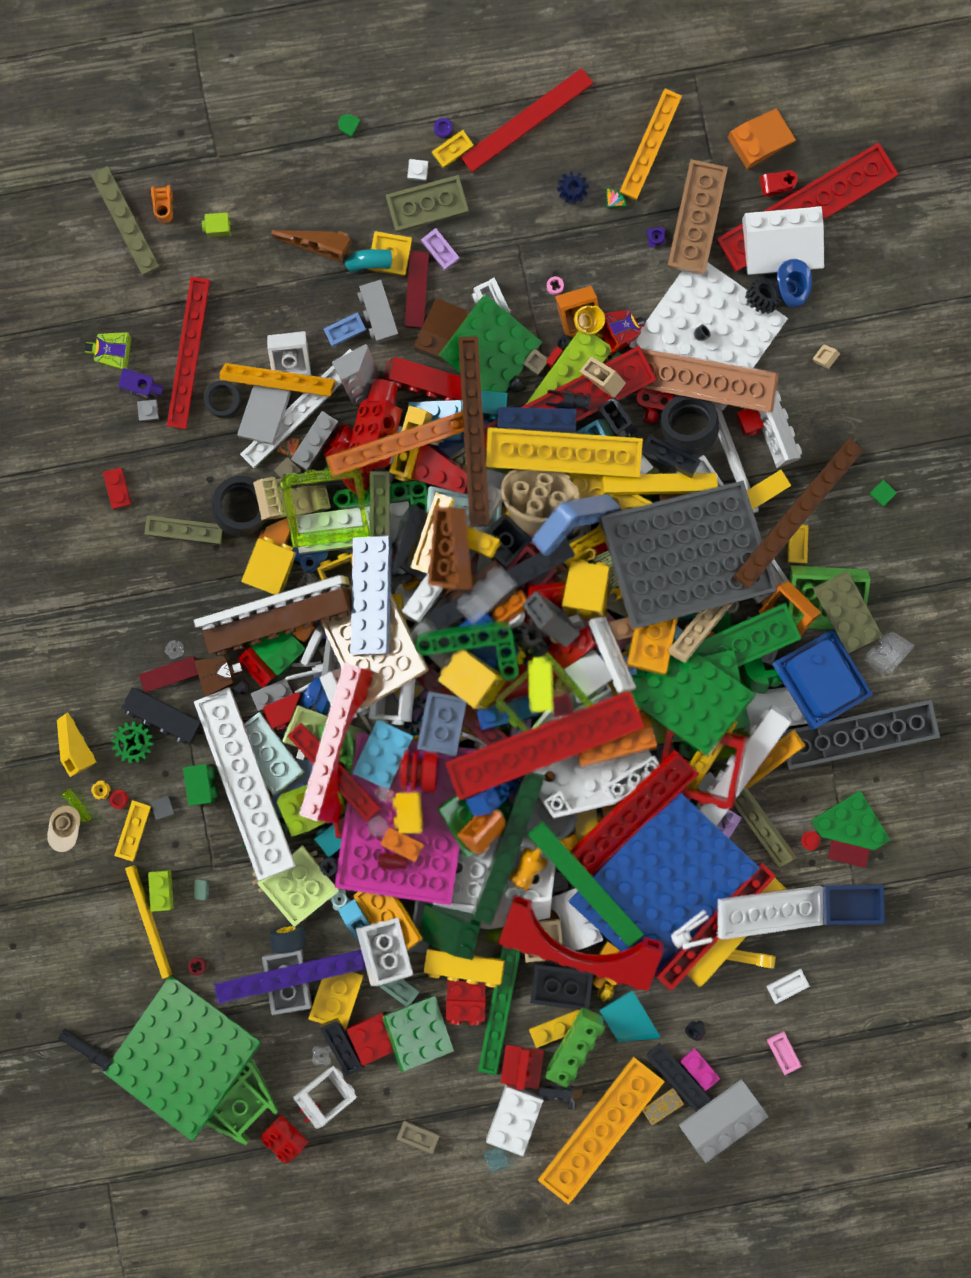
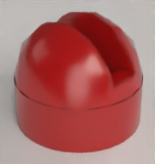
M647 408L644 422L649 424L656 423L659 419L658 412L655 409Z

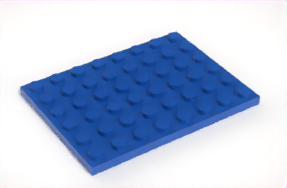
M680 793L659 814L648 821L593 875L594 879L640 928L644 934L641 938L628 947L579 891L568 902L621 951L642 942L644 937L663 942V953L655 971L656 974L680 949L674 944L671 934L679 930L703 910L706 913L700 919L705 916L710 918L718 910V899L729 898L760 867ZM704 923L690 931V936L692 937Z

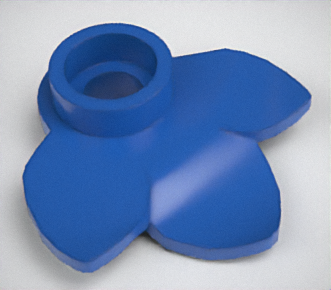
M292 546V551L296 552L294 560L300 563L301 568L308 573L316 571L319 563L324 561L329 551L299 554L298 546ZM309 560L313 561V565L311 567L307 566V562Z

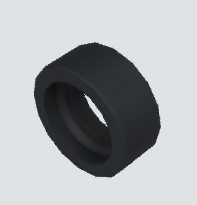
M219 380L207 387L204 393V403L212 415L218 418H228L238 412L241 406V395L232 383ZM225 388L233 394L234 402L227 410H218L212 404V395L218 389Z

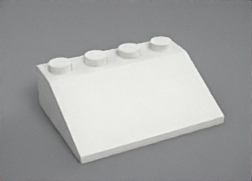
M822 206L745 213L742 222L748 275L778 273L781 264L789 259H799L805 262L810 270L824 268Z
M776 391L773 412L759 410L758 412L764 425L762 431L776 467L780 468L798 461L801 458L802 451L799 444H795L793 438L795 433L792 426H789L787 423L788 415L785 408L782 409L780 405L781 397L778 391Z

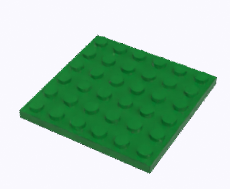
M170 975L114 1055L107 1070L103 1071V1073L188 1139L195 1141L262 1042L177 978Z

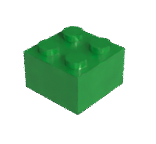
M211 764L183 767L188 806L216 802L219 792L218 787L214 786L213 781L216 778L215 767H211Z

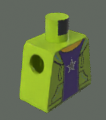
M129 333L98 334L96 343L86 342L85 353L95 354L94 361L97 364L123 371V368L127 369L131 336Z

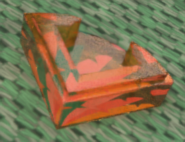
M291 438L284 441L276 452L292 457L298 449L301 439Z

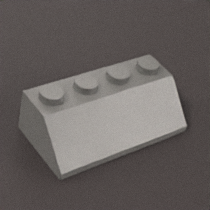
M741 1079L680 1123L679 1126L706 1163L767 1119L768 1115Z

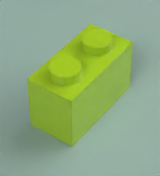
M171 870L149 872L151 912L172 910L174 905Z

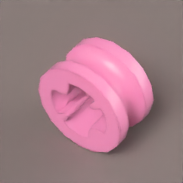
M551 277L548 280L547 291L551 295H559L563 291L564 283L561 278ZM558 282V286L560 287V289L558 290V288H556V291L552 290V286L550 284Z

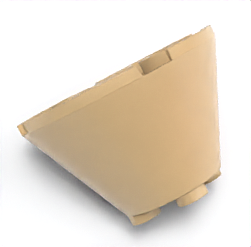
M514 469L506 475L501 486V496L512 520L530 538L536 535L559 505L566 501L579 499L577 486L570 481V477L564 472Z

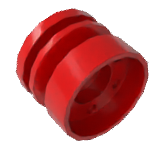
M404 750L399 772L401 790L407 791L408 782H411V791H415L417 783H421L422 792L436 793L438 752L425 751L423 760H420L417 750H414L413 759H410V750Z

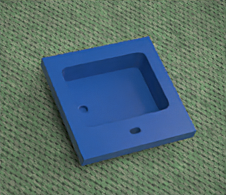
M834 629L772 663L811 730L873 695Z

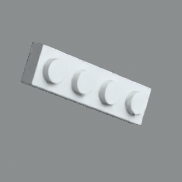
M606 617L590 620L588 623L591 632L596 639L618 693L635 689V684Z

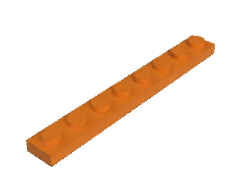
M463 411L328 456L326 458L331 474L335 476L464 432Z

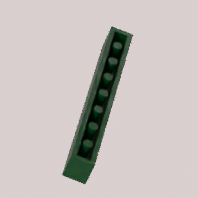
M532 771L521 776L505 821L506 826L499 837L472 912L474 920L488 925L493 923L545 779L543 774Z

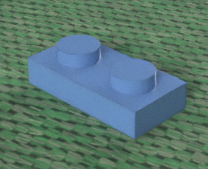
M358 312L324 328V332L332 347L366 331Z

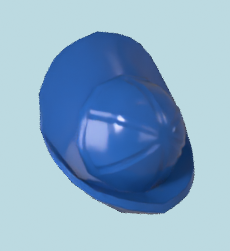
M799 259L784 261L777 273L781 296L788 307H797L804 304L809 297L812 288V273L806 263Z

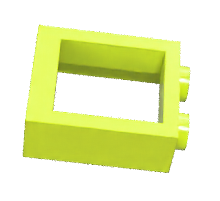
M534 657L533 661H528L530 710L532 712L552 711L551 662L546 661L545 657Z

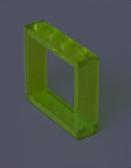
M360 467L332 476L330 468L320 472L309 470L303 474L292 472L283 476L281 488L293 548L353 541V538L370 537V522ZM354 478L363 525L300 533L291 485Z
M546 652L542 657H545L546 661L551 662L552 671L586 708L594 705L551 655ZM529 669L494 699L497 702L494 706L502 714L506 712L510 717L508 721L514 728L519 727L523 732L529 729L503 699L529 677Z

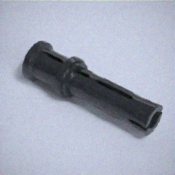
M64 1028L63 1033L59 1035L58 1039L88 1057L90 1063L94 1062L103 1068V1071H106L113 1060V1056H108L101 1051L100 1047L94 1048Z

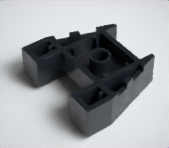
M410 505L399 522V530L394 541L391 557V574H395L398 568H401L422 582L428 573L411 568L422 536L421 532L425 527L429 514L416 505ZM469 550L470 561L476 553L472 550Z

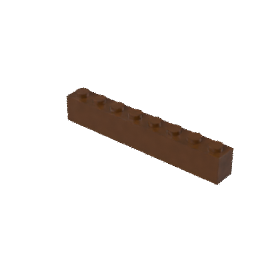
M342 587L203 631L208 654L224 655L231 648H233V651L245 648L244 644L256 645L262 643L261 639L266 637L268 640L275 639L282 632H285V635L296 632L298 627L303 629L313 627V623L320 621V624L332 621L331 617L338 616V618L348 616L349 611H352V599L348 587Z

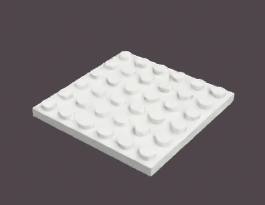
M707 262L704 276L685 271L680 273L650 315L644 327L641 328V334L636 340L631 342L629 347L634 349V347L640 346V348L753 368L788 318L777 310L770 312V314L766 312L762 314L761 310L755 311L756 308H751V303L748 304V299H745L747 289ZM704 324L709 329L711 336L705 341H697L694 337V331L698 326ZM711 401L721 411L727 406V404Z

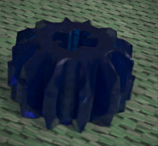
M570 171V177L563 174V180H558L560 186L557 187V192H561L559 195L560 199L566 197V204L569 203V200H572L573 205H575L576 199L582 202L583 196L588 195L586 190L589 189V184H585L586 177L580 179V172L574 176L573 171ZM570 185H575V191H571Z

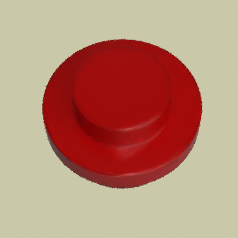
M116 790L111 793L109 801L115 809H123L129 803V796L123 790Z
M807 831L801 837V844L807 850H815L820 845V836L814 831Z

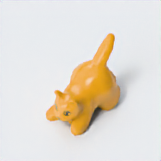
M527 847L521 852L519 865L511 871L508 878L510 881H513L514 887H522L524 891L528 890L531 887L534 876L546 868L548 862L545 857H540V848L533 852L532 848Z

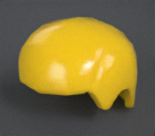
M598 306L581 307L574 316L575 327L582 334L586 335L599 332L605 324L604 312Z

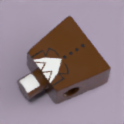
M227 657L195 661L204 696H209L235 684L233 675L243 673L241 663L229 664Z

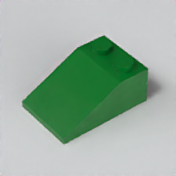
M285 632L278 634V638L268 640L266 637L261 639L262 643L250 645L279 677L306 650L292 633L285 635Z

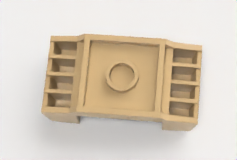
M312 471L308 474H323V471ZM275 477L264 478L254 482L261 520L305 515L326 511L331 508L326 486L285 488L283 478L275 479Z

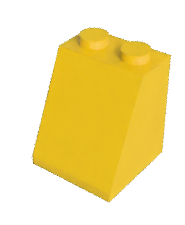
M264 536L263 540L258 538L241 582L274 595L284 592L296 552L292 551L293 547L283 543L280 547L274 544L275 540Z
M585 560L571 561L562 605L567 616L579 614L581 618L585 619L606 617L611 570L607 564L601 562L588 564Z
M466 649L457 650L452 655L451 663L441 671L439 681L473 708L487 709L507 680L501 676L499 671Z

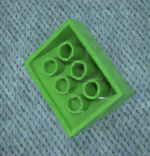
M791 566L789 582L821 612L808 628L834 629L813 590L814 587L848 570L867 605L870 586L868 570ZM788 599L787 608L795 626H797L805 615Z

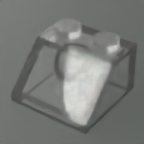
M895 632L885 633L879 639L880 644L877 648H871L866 654L868 658L865 662L881 676L890 675L913 649L914 645Z

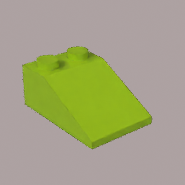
M308 785L280 794L278 798V806L291 836L310 831L326 823L300 815ZM338 792L340 803L343 805L340 814L342 815L346 812L347 806L342 795Z

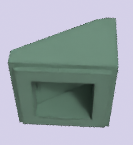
M196 879L194 881L195 899L207 900L209 898L208 880Z

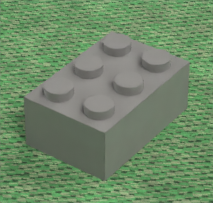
M303 948L290 953H272L262 957L264 972L305 962ZM308 983L268 992L272 1015L310 1009L312 1007Z

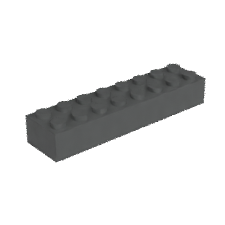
M925 700L827 721L814 730H811L809 725L785 730L779 740L795 730L805 744L804 748L784 762L785 770L936 739L940 738L932 700Z

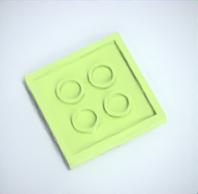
M303 845L292 853L296 867L262 881H257V884L294 927L339 891V888H335V883L331 878L323 875L320 871V865Z

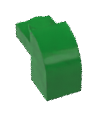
M757 658L741 666L745 685L756 693L766 694L768 686L777 687L783 684L775 669L765 671L762 658Z

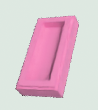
M784 1031L767 1039L784 1075L802 1067Z

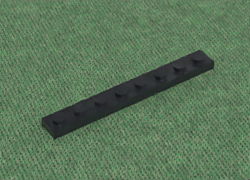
M565 538L551 554L545 556L540 552L430 612L429 616L436 629L441 630L576 555L567 538Z

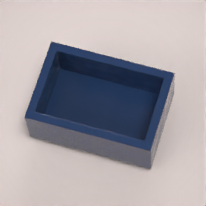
M822 884L824 924H885L883 884Z

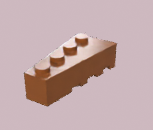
M434 507L427 585L472 590L465 508Z

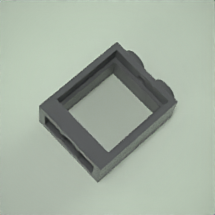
M537 591L523 604V607L539 629L567 647L580 634L566 613Z

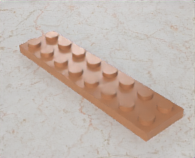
M641 348L656 378V381L642 388L759 411L773 412L779 373Z

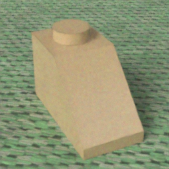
M592 356L579 371L613 398L616 397L626 384L616 371Z

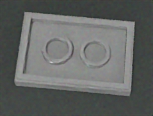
M254 385L237 436L274 445L291 395L290 390Z

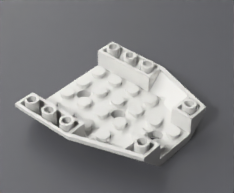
M606 683L589 696H586L580 688H577L569 693L573 711H579L614 697L611 693V688ZM546 711L532 729L564 716L554 718L553 711ZM647 751L580 769L576 754L535 770V772L543 775L547 772H552L556 776L553 782H547L544 779L539 798L553 818L615 804L632 792L659 766V763Z
M527 832L524 834L512 870L519 865V858L524 848L530 847L533 852L539 848L531 840ZM499 837L493 839L485 852L481 854L474 853L469 858L465 857L459 848L458 862L462 864L463 870L455 875L451 905L433 903V905L469 913L473 912ZM542 851L540 857H545L548 864L542 872L538 873L540 881L537 884L532 883L531 887L524 891L522 887H514L513 881L508 879L492 925L481 922L480 928L495 929L503 927L514 895L533 901L532 908L538 920L550 918L556 866Z

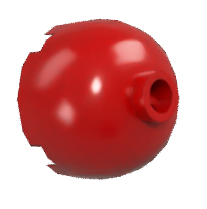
M343 424L335 432L337 435L329 440L323 452L324 456L328 457L348 450L353 435L352 428Z

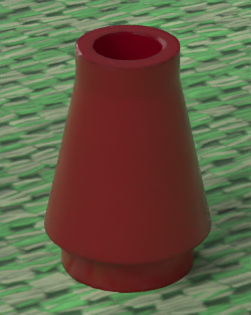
M384 851V853H379L377 868L382 869V871L406 869L407 858Z

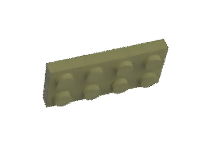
M459 175L386 194L396 233L469 213Z
M848 570L813 588L848 654L883 637Z

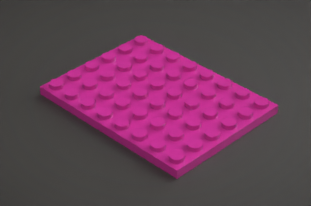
M358 733L351 776L375 800L381 809L366 822L347 802L335 888L451 905L460 847L437 808L457 794L445 763L472 753L474 750L458 747L456 757L438 754L436 793L422 792L421 783H417L415 790L421 791L424 830L421 833H403L424 843V846L416 862L407 858L406 869L382 871V869L377 868L379 853L386 851L404 857L380 845L388 827L395 829L394 817L398 816L397 809H393V797H396V793L413 791H411V782H408L407 791L401 790V782L399 780L400 766L389 789H385L353 773L371 735ZM411 740L407 749L410 750V759H413L414 750H417L419 741ZM417 750L419 759L423 760L425 751Z

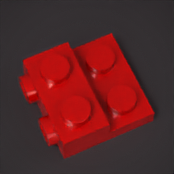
M447 980L446 1020H450V1024L455 1025L461 1024V1021H469V1025H481V1021L485 1022L486 983L478 981V984L466 983L467 980Z

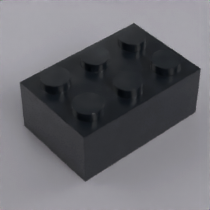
M535 962L530 1003L581 1010L583 1007L589 1010L593 974L581 972L573 967Z

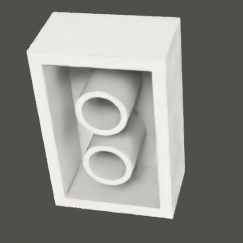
M506 1084L489 1129L486 1143L523 1156L539 1114L543 1097Z

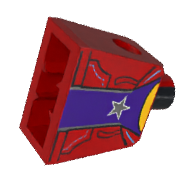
M629 310L604 313L605 324L600 332L613 354L636 340L641 334L640 329L644 327L645 323L641 317L634 319Z

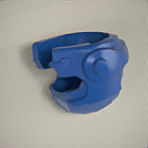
M321 675L317 676L309 684L298 706L310 709L312 705H315L318 713L328 714L331 704L321 683Z

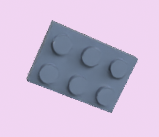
M428 691L417 750L438 752V754L456 757L466 701L460 697Z

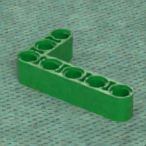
M417 480L390 484V504L409 501L411 505L425 507L424 511H427L428 489L424 482ZM370 487L363 494H355L349 489L340 490L334 495V502L339 510L370 506ZM424 489L422 494H415L416 490ZM400 491L405 492L402 497L396 496ZM361 496H367L365 501L359 502ZM342 499H348L347 503L340 504Z
M507 621L423 632L417 637L416 649L422 655L496 645L501 676L505 680H513L518 675V662L512 626ZM500 629H506L508 633L506 635H501L498 633V631ZM480 632H487L489 636L481 638L478 634ZM467 635L469 639L462 641L459 639V636ZM445 637L448 638L450 642L447 644H443L440 642V639ZM426 640L430 645L424 647L420 642ZM508 647L511 649V652L505 654L501 650ZM507 666H512L514 670L512 672H507L504 670V668Z

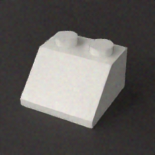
M305 331L267 335L271 370L311 376Z

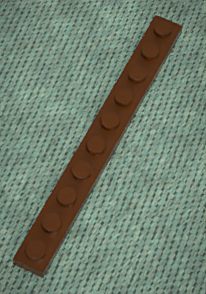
M459 337L470 527H487L490 525L478 337Z
M848 438L735 573L733 577L746 589H749L863 452V449L851 438Z

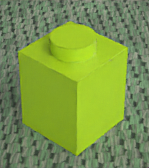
M228 213L205 214V220H202L203 232H206L208 238L231 236Z

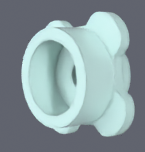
M339 889L329 899L333 904L334 910H338L351 901L347 898L345 889Z

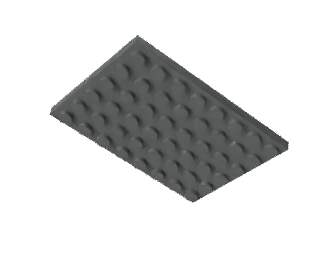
M744 481L600 516L599 521L632 630L777 591L770 565H768L749 589H746L733 577L762 542Z

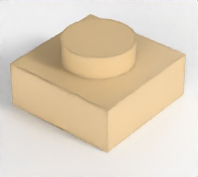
M823 345L814 356L813 361L829 369L840 353L834 348Z

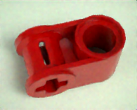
M791 170L768 173L759 177L764 197L790 192L795 188L798 181L797 174ZM788 178L789 181H792L791 184H788L785 179Z

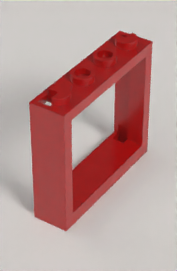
M668 729L661 763L670 755L674 733ZM727 732L719 742V744L737 748L727 797L686 787L681 793L687 799H696L701 804L711 803L717 805L720 809H731L735 804L749 737Z

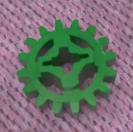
M126 722L125 728L118 726L120 732L113 733L116 739H112L111 742L115 743L116 746H113L112 750L118 751L115 754L116 757L122 755L121 761H125L128 758L129 763H133L134 759L139 763L140 757L146 759L145 753L152 752L149 746H153L154 743L150 742L149 739L153 738V735L147 734L150 730L149 728L143 730L144 724H140L137 727L136 722H132L131 726ZM134 729L132 734H124L126 731ZM142 735L144 736L145 744L142 743ZM135 738L134 742L137 743L136 746L130 747L131 743L129 742V739ZM120 741L123 742V745H124V749H123V750H122V748H121ZM134 750H140V751H141V752H140L139 754H137V755H133V756L131 755Z

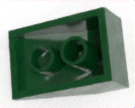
M425 903L419 933L423 938L422 941L452 956L473 960L481 922L474 920L472 913Z

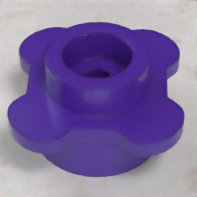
M663 227L647 230L646 234L649 237L648 245L650 247L655 245L664 246L667 240L664 238L665 229Z

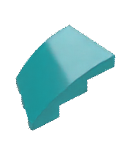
M633 990L599 1010L618 1042L661 1038Z

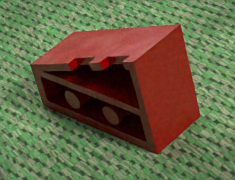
M432 444L420 446L412 479L462 494H468L466 468Z

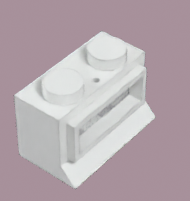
M495 278L473 288L474 293L472 297L475 304L486 294L510 314V310Z

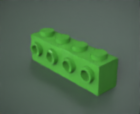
M581 1008L546 1068L547 1079L566 1088L570 1081L573 1082L575 1080L577 1069L579 1066L582 1067L584 1065L586 1054L588 1051L591 1052L596 1042L595 1039L597 1036H601L605 1026L603 1025L602 1016L586 1008Z

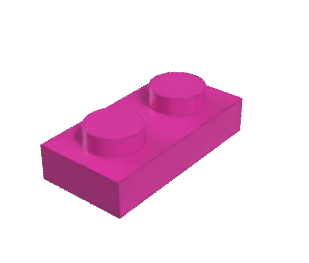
M695 1048L680 1060L705 1091L720 1079Z

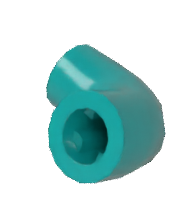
M383 249L355 251L345 258V266L351 272L372 268L390 269L392 264L391 251Z

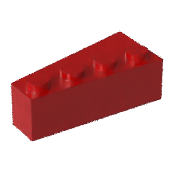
M393 357L387 361L383 380L393 382L398 388L407 389L413 393L426 394L427 397L433 399L438 397L444 399V401H462L460 376L398 357Z
M590 626L579 630L580 634L567 647L560 642L549 645L550 649L541 656L545 657L546 661L551 662L552 687L559 676L567 674L566 668L592 650L599 648ZM529 656L525 657L526 660L533 661Z

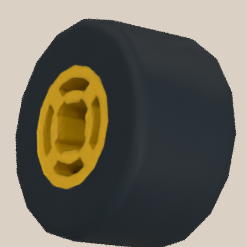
M293 925L281 926L273 929L269 934L272 951L275 953H290L306 946L304 928L301 925H296L295 927Z

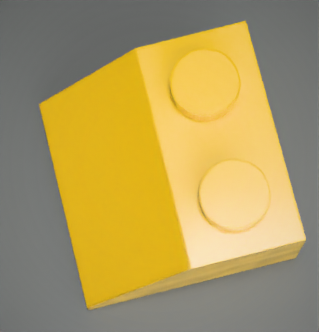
M421 791L396 793V797H393V809H397L398 816L394 817L395 829H398L399 833H421L424 830Z

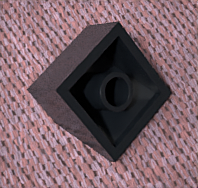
M506 513L483 532L500 540V544L491 560H496L502 569L507 568L522 550L532 542V539Z

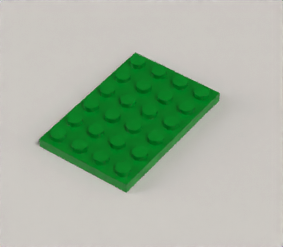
M673 637L672 645H673V644L676 642V640H677V639H675L674 637ZM695 652L686 663L670 654L665 675L637 668V674L631 675L636 688L630 692L636 707L706 757L709 756L755 697V693Z

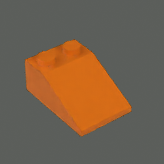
M777 108L745 122L730 131L728 136L730 143L747 170L796 141Z

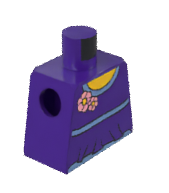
M123 368L118 391L148 399L149 394L161 396L163 386L154 384L153 377ZM140 383L146 384V388L141 389L138 387V385Z

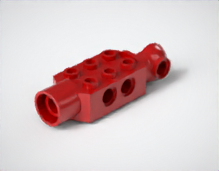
M383 379L372 380L368 398L360 403L349 449L397 433L402 409L395 404L398 386L395 383ZM391 457L345 472L343 475L345 486L355 494L365 493L370 486V472L372 469L385 468L390 464Z

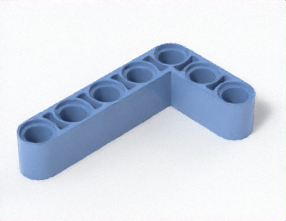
M609 494L563 502L536 533L532 542L547 556L559 546L573 527L600 522V516L619 512L621 507Z

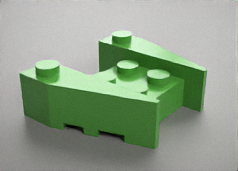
M250 1059L239 1075L238 1080L232 1085L206 1123V1126L215 1129L219 1133L228 1135L245 1145L248 1143L249 1137L244 1131L267 1107L274 1114L278 1112V1106L255 1061Z

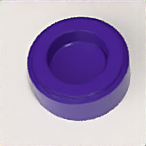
M440 118L434 124V132L439 138H447L453 132V125L449 119Z

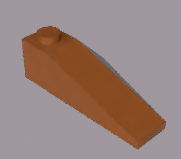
M272 230L271 233L273 239L343 264L352 244L349 235L340 231L335 233L325 231Z

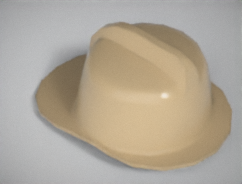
M61 806L52 813L49 819L47 840L50 847L55 851L66 852L76 843L80 815L74 807Z

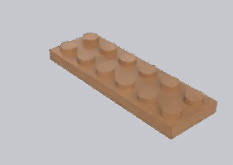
M690 160L667 268L705 275L728 167Z

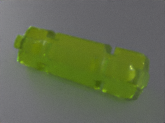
M71 789L66 790L62 797L68 801L71 807L78 811L80 820L83 823L88 822L92 815L88 811L86 812L85 806L78 797L74 796L75 794Z

